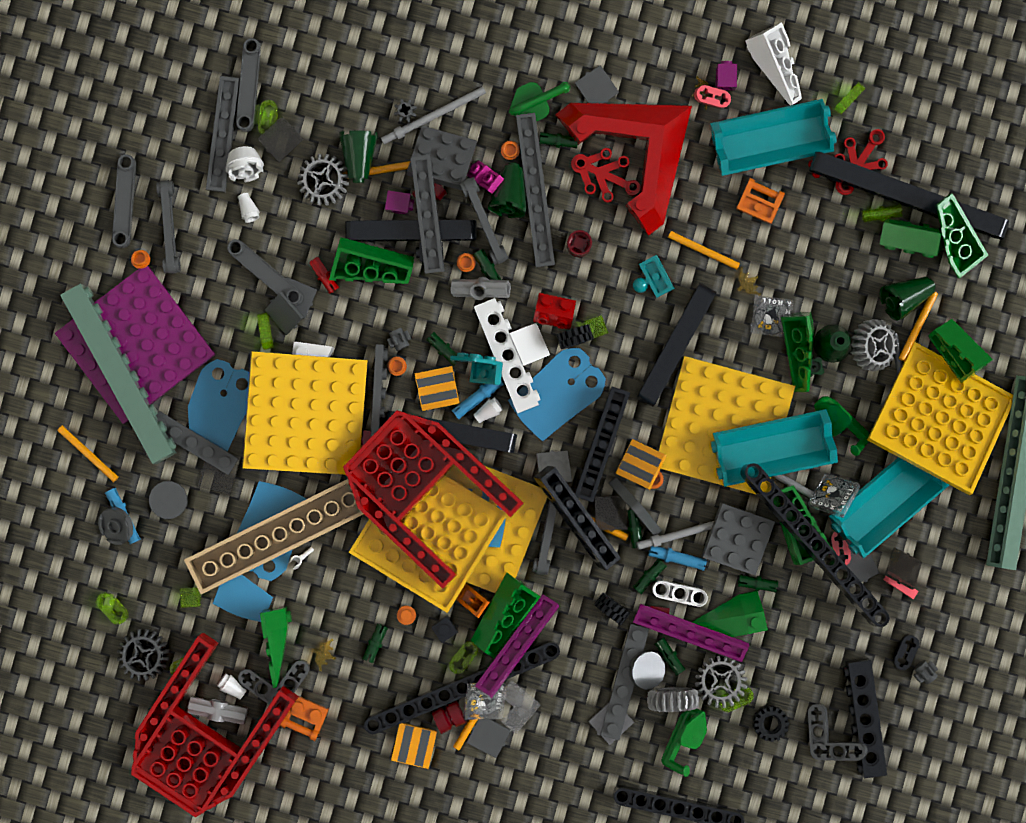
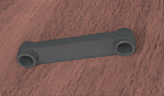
M254 38L247 39L243 44L236 125L242 132L251 131L255 123L261 45ZM250 44H256L257 47L254 51H248ZM249 119V126L241 127L242 120Z
M128 154L120 156L117 163L112 241L118 248H126L131 242L136 161ZM130 159L131 165L127 168H124V160ZM120 235H125L126 237L123 244H118L117 240Z
M475 178L465 179L459 183L465 197L469 196L492 249L489 251L494 265L501 264L509 259L503 245L499 246L477 195V192L480 190Z
M164 180L157 182L158 197H161L166 254V258H163L164 273L174 274L181 271L180 258L176 257L172 196L175 195L173 181Z
M238 239L229 242L227 249L230 255L277 295L282 292L290 301L291 294L297 292L299 295L298 300L291 303L294 306L302 303V292L245 243ZM237 243L240 244V251L234 253L233 246Z
M549 501L539 556L534 558L532 572L538 575H547L550 566V560H547L557 512L551 501Z

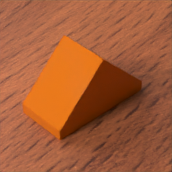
M468 584L464 585L456 599L478 618L490 603L488 598Z

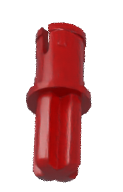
M319 257L309 262L318 276V280L322 282L329 294L333 292V289L339 288L335 281L329 280L331 271L326 269Z

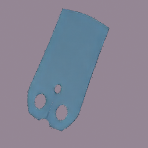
M580 348L561 351L532 378L533 383L530 384L533 391L537 389L541 399L538 401L539 405L517 414L521 421L542 441L597 400L603 392L606 378L599 368H595L590 364V357ZM578 356L581 360L579 367L572 368L568 362L569 358ZM588 376H595L598 383L594 388L586 385L585 381ZM570 378L575 380L574 385L568 384ZM523 386L517 392L518 395L526 396L528 388ZM510 398L508 401L514 409V411L516 412L512 399Z
M216 359L207 364L199 374L187 407L189 429L228 452L247 411L248 387L245 390H239L236 387V381L240 378H245L249 385V372L244 369H233L230 363ZM215 368L223 369L224 376L222 379L216 380L213 378L212 371ZM226 389L227 395L225 397L221 396L220 394L221 390Z
M259 481L237 533L306 500V498L284 487ZM292 550L271 560L275 563L273 572H266L263 569V564L250 571L255 572L258 578L272 581L286 570Z
M240 575L218 587L213 604L236 616L261 622L260 613L263 610L269 609L273 597L244 575Z

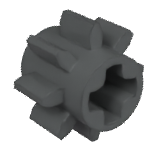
M401 99L400 105H394L398 109L394 116H400V123L403 119L410 123L411 117H417L413 113L417 107H411V100L407 103ZM404 107H406L408 110L407 115L403 113Z
M399 328L389 333L390 338L387 341L390 348L395 347L396 351H399L409 346L408 341L411 340L408 331L403 332V329Z
M924 660L914 668L917 673L913 676L920 683L925 682L929 684L938 676L935 673L938 668L931 661L927 663Z

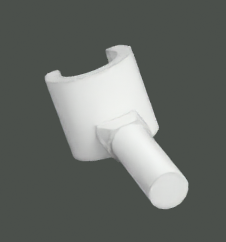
M312 547L299 556L294 555L290 559L289 563L291 561L298 563L293 569H298L302 560L314 551Z

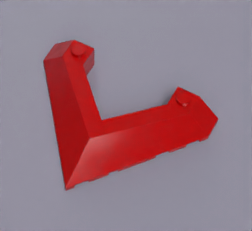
M569 103L556 113V117L575 141H577L578 145L592 134L612 135L614 137L647 141L640 194L625 206L648 236L661 227L665 221L692 106Z

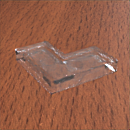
M511 679L501 692H503L502 698L511 704L513 708L501 722L517 734L541 704Z

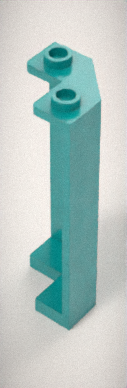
M823 99L710 123L712 142L716 149V160L721 175L724 176L814 156L815 152H834V143L837 140L835 132H831L828 125V117L831 116L829 106L825 105Z
M826 409L713 433L714 441H711L712 452L716 453L719 468H716L719 480L722 479L724 487L745 482L740 473L741 468L745 464H758L769 477L838 463L837 447L832 437V424ZM752 467L748 469V475L751 478L755 475V470Z
M898 457L848 499L846 505L840 506L841 508L844 507L842 512L836 510L829 516L832 522L831 527L847 542L848 548L853 554H859L862 558H865L945 490L949 484Z

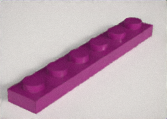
M545 595L540 597L475 685L477 690L492 699L559 608L558 603Z
M642 604L639 605L633 619L635 624L740 662L743 661L749 648V643Z

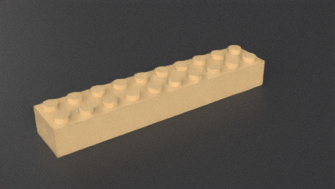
M347 479L184 559L200 594H203L364 513L358 509Z

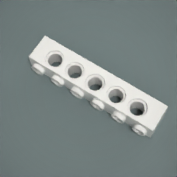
M493 298L474 306L496 361L503 362L502 377L517 414L538 406V401L541 400L537 389L533 391L530 384L533 383L530 372H525L524 365L508 330L512 328L508 319L504 320L501 314L504 312L501 301L497 302ZM491 315L498 316L499 322L496 325L489 324L488 318ZM500 332L506 335V340L503 343L495 340V336ZM506 350L512 351L514 354L513 359L509 361L503 359V352ZM518 368L521 371L520 377L512 378L510 370ZM523 385L528 388L526 396L518 395L517 388Z

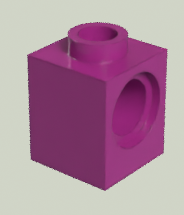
M721 61V64H717L716 88L721 90H735L737 88V64H732V61Z
M388 190L385 211L409 215V210L413 211L414 199H411V194Z

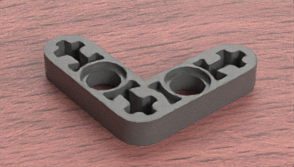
M616 477L608 482L653 536L662 531L644 507Z
M305 660L296 661L277 688H273L271 682L250 668L242 670L239 673L238 680L242 686L270 705L279 688L285 686L284 683L287 679H292L295 682V687L291 689L295 693L308 675L310 666ZM304 664V670L306 672H301L298 675V678H301V680L298 681V679L295 676L290 675V673L292 672L293 674H295L298 670L296 665L300 666ZM243 673H250V678L253 681H255L256 678L259 679V681L255 684L254 688L251 687V685L253 684L251 681H244L245 677L243 676ZM264 683L268 686L266 694L259 693V684Z
M816 703L808 709L810 752L814 759L859 761L866 757L868 750L862 742L829 741L827 709L823 704ZM818 708L819 711H822V714L819 715V721L822 720L823 723L818 722L814 724L813 721L817 720V714H814L813 711ZM816 726L823 729L822 737L815 735L814 728ZM820 746L822 750L829 749V752H824L820 756L816 749ZM835 746L843 748L844 754L842 756H837L834 753ZM857 746L859 750H862L859 756H857L856 752H851L848 756V751L856 749Z

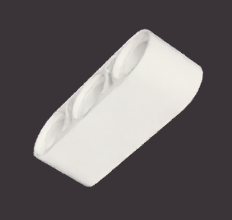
M656 580L651 586L652 593L661 599L697 607L705 605L708 600L704 590L665 580ZM658 584L665 585L666 590L664 593H656V586ZM676 589H684V596L682 598L675 597L674 592ZM701 592L703 594L701 602H694L693 596L695 593Z

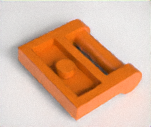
M749 178L736 209L768 224H772L785 193L772 190ZM751 189L774 198V204L751 194Z
M299 696L280 727L290 728L310 737V740L316 741L329 709ZM291 715L316 725L314 730L289 720Z

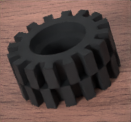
M589 324L556 335L561 350L594 339Z
M602 593L594 603V606L619 625H622L630 615V612L605 593Z
M766 705L764 708H759V711L754 714L755 718H753L755 732L765 741L774 742V740H781L780 738L785 736V732H788L789 722L787 715L774 705ZM769 716H774L778 720L777 728L772 731L766 730L763 724L764 720Z

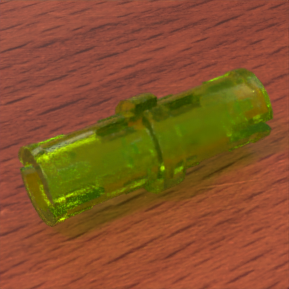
M899 204L890 207L879 206L877 209L862 210L863 222L885 221L888 218L902 217V207Z

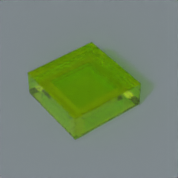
M602 315L584 321V325H590L594 338L608 334Z
M197 587L180 588L181 608L201 606V594Z

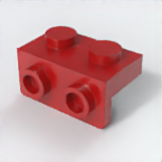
M539 293L533 322L541 325L555 326L560 329H570L576 300Z

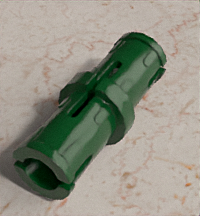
M540 132L539 144L554 145L556 148L562 146L577 149L578 143L572 136L562 135L559 132L557 134Z
M484 249L473 254L482 269L480 270L482 274L484 273L489 280H502L494 268V263H491Z
M433 332L426 341L454 367L457 362L450 360V356H457V353L450 348L449 343H445Z
M631 509L627 510L629 521L627 529L630 531L631 548H637L636 542L643 541L641 532L643 526H641L640 519Z
M658 558L647 571L643 572V576L632 587L642 595L646 588L656 581L658 575L667 566Z
M740 574L738 587L776 593L778 580L762 579L761 576L750 577Z
M377 623L372 638L368 640L369 645L362 657L363 660L367 661L371 654L368 661L374 663L379 648H382L383 638L389 629L387 626L382 628V624Z
M665 637L654 643L664 657L663 661L668 663L675 676L686 669L676 656L677 652L671 649Z

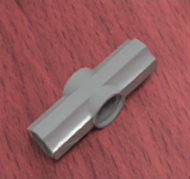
M479 277L477 280L453 279L451 283V294L453 297H473L476 300H482L485 297L509 298L511 285L509 280H489L486 277Z
M192 696L187 713L208 717L207 719L216 722L228 721L244 725L247 719L248 708L228 704L227 701L207 700Z

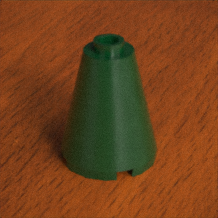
M344 131L339 132V138L348 178L353 180V183H364V180H367L369 177L378 133L374 132L371 135V131H349V134L344 135Z
M509 163V165H505L501 177L504 180L493 193L488 204V210L501 217L502 213L508 214V218H521L526 213L523 168L517 163Z
M921 277L884 285L880 288L879 292L881 303L886 304L888 309L885 311L891 319L895 321L902 320L934 294L935 283L928 277Z
M834 324L822 327L815 335L813 342L816 354L822 360L830 363L845 359L852 347L850 346L852 340L848 331Z

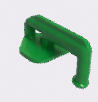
M562 82L559 86L543 92L537 83H527L516 90L509 114L516 117V115L535 113L537 122L549 114L550 109L547 100L562 93H568L570 85L567 82Z
M822 396L814 405L815 411L827 410L832 424V437L839 435L848 428L859 439L856 445L851 446L850 451L854 456L859 455L869 441L867 439L870 433L836 400L828 396Z
M696 708L691 711H684L680 715L661 759L664 766L684 777H687L690 773L689 766H682L674 762L681 745L697 749L702 744L707 733L705 712Z

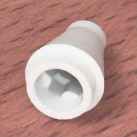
M240 194L238 200L242 219L246 223L259 219L260 211L249 194Z
M495 397L489 398L473 415L481 423L499 415L503 408Z
M225 673L217 684L220 691L238 699H241L247 691L231 674Z

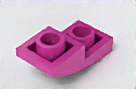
M479 160L470 167L467 173L469 178L474 177L476 183L491 194L495 192L504 180L503 177Z

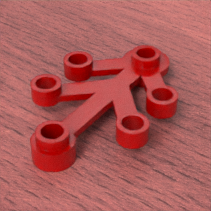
M875 129L869 134V142L858 159L855 151L856 141L851 137L845 139L843 146L847 149L850 163L870 170L878 169L882 171L887 168L888 162L884 158L864 164L875 146L880 145L884 141V132L880 129ZM873 135H877L879 140L874 141ZM848 140L852 141V147L847 146L846 142ZM838 153L834 156H840L842 160H845V156L841 153ZM879 161L884 162L885 166L883 168L879 167ZM839 182L835 184L837 192L841 195H849L854 190L850 186L847 189H843L842 183Z
M604 148L600 153L589 157L583 154L574 156L571 161V167L576 173H580L585 185L584 191L586 194L592 195L596 191V186L591 183L588 172L596 176L602 192V200L605 203L613 200V193L609 191L605 180L625 188V192L630 196H635L639 193L640 184L638 181H627L609 173L618 168H626L629 165L628 157L621 156L617 161L596 167L592 164L602 159L609 160L611 158L612 151L609 148ZM608 151L610 156L604 157L602 153ZM625 159L627 164L621 165L620 160ZM579 160H582L584 162V166L579 167L577 165V162ZM635 184L636 190H630L629 186ZM587 186H593L594 190L592 192H588L586 189ZM606 193L611 195L610 200L604 198Z

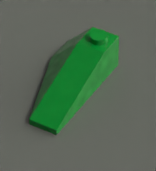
M950 193L936 204L948 263L957 278L960 279L985 259L988 253L953 193Z
M798 312L781 317L792 384L795 386L794 392H809L814 338L813 319L811 312Z
M758 591L738 594L731 600L692 621V623L731 637L768 630Z
M287 606L266 609L260 613L263 638L268 639V642H266V654L271 659L269 661V670L273 688H277L279 685L289 622H292L291 611H287Z

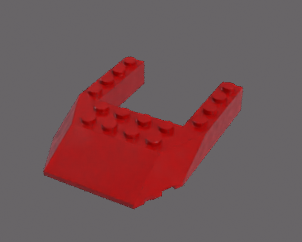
M396 410L343 468L358 509L444 589L458 574L402 522L411 510L454 465L510 518L524 503L438 422Z
M201 633L196 638L136 730L131 769L132 776L194 817L201 815L235 794L299 697L285 686H282L241 748L178 707L219 644L205 633Z

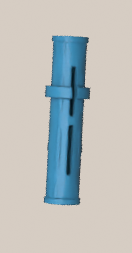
M501 380L500 385L482 384L475 393L452 409V412L460 419L484 399L490 398L491 394L504 385Z
M116 488L105 492L111 507L121 508L127 513L126 504L122 502ZM134 524L133 535L128 540L129 544L141 539Z
M650 546L648 556L663 559L666 563L670 561L702 571L705 570L704 565L706 566L707 559L673 551L669 547L665 549L658 546Z

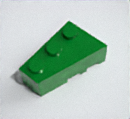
M887 219L883 224L880 245H884V248L889 250L899 248L903 249L905 253L914 254L919 252L924 257L933 258L943 249L944 240L942 231L930 228L929 224L920 226L908 221Z
M953 319L936 328L928 335L961 383L978 373L993 360Z

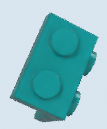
M457 353V356H450V360L472 363L471 383L500 385L503 362L495 361L496 357L484 356L483 359V356L479 354L469 355L466 353Z

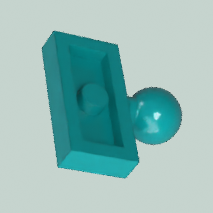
M657 255L639 264L646 278L634 280L633 289L636 292L643 293L647 290L648 285H650L656 298L675 289Z

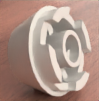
M248 146L238 147L228 154L226 172L232 181L244 179V182H250L259 178L258 174L263 172L264 163L254 148Z

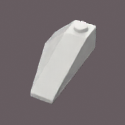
M782 22L745 40L753 60L787 103L791 106L801 100L802 96L798 78L793 74L792 70L794 60L792 57H789L788 52L790 42Z

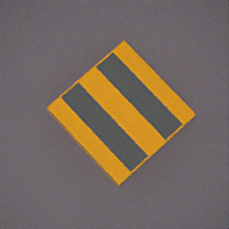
M452 366L415 373L422 411L460 404Z
M632 439L616 474L650 490L667 455Z
M407 723L399 724L391 761L429 769L437 730Z

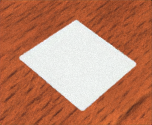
M537 323L510 333L523 365L550 355Z

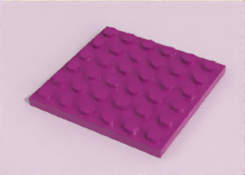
M149 266L136 270L94 302L95 304L98 303L101 307L103 320L109 322L112 328L110 330L112 336H116L121 344V347H119L120 351L129 358L130 364L128 365L131 371L134 370L140 379L137 381L138 384L147 391L149 395L147 400L150 405L216 355ZM72 319L56 331L55 335L122 424H126L129 422L75 321Z

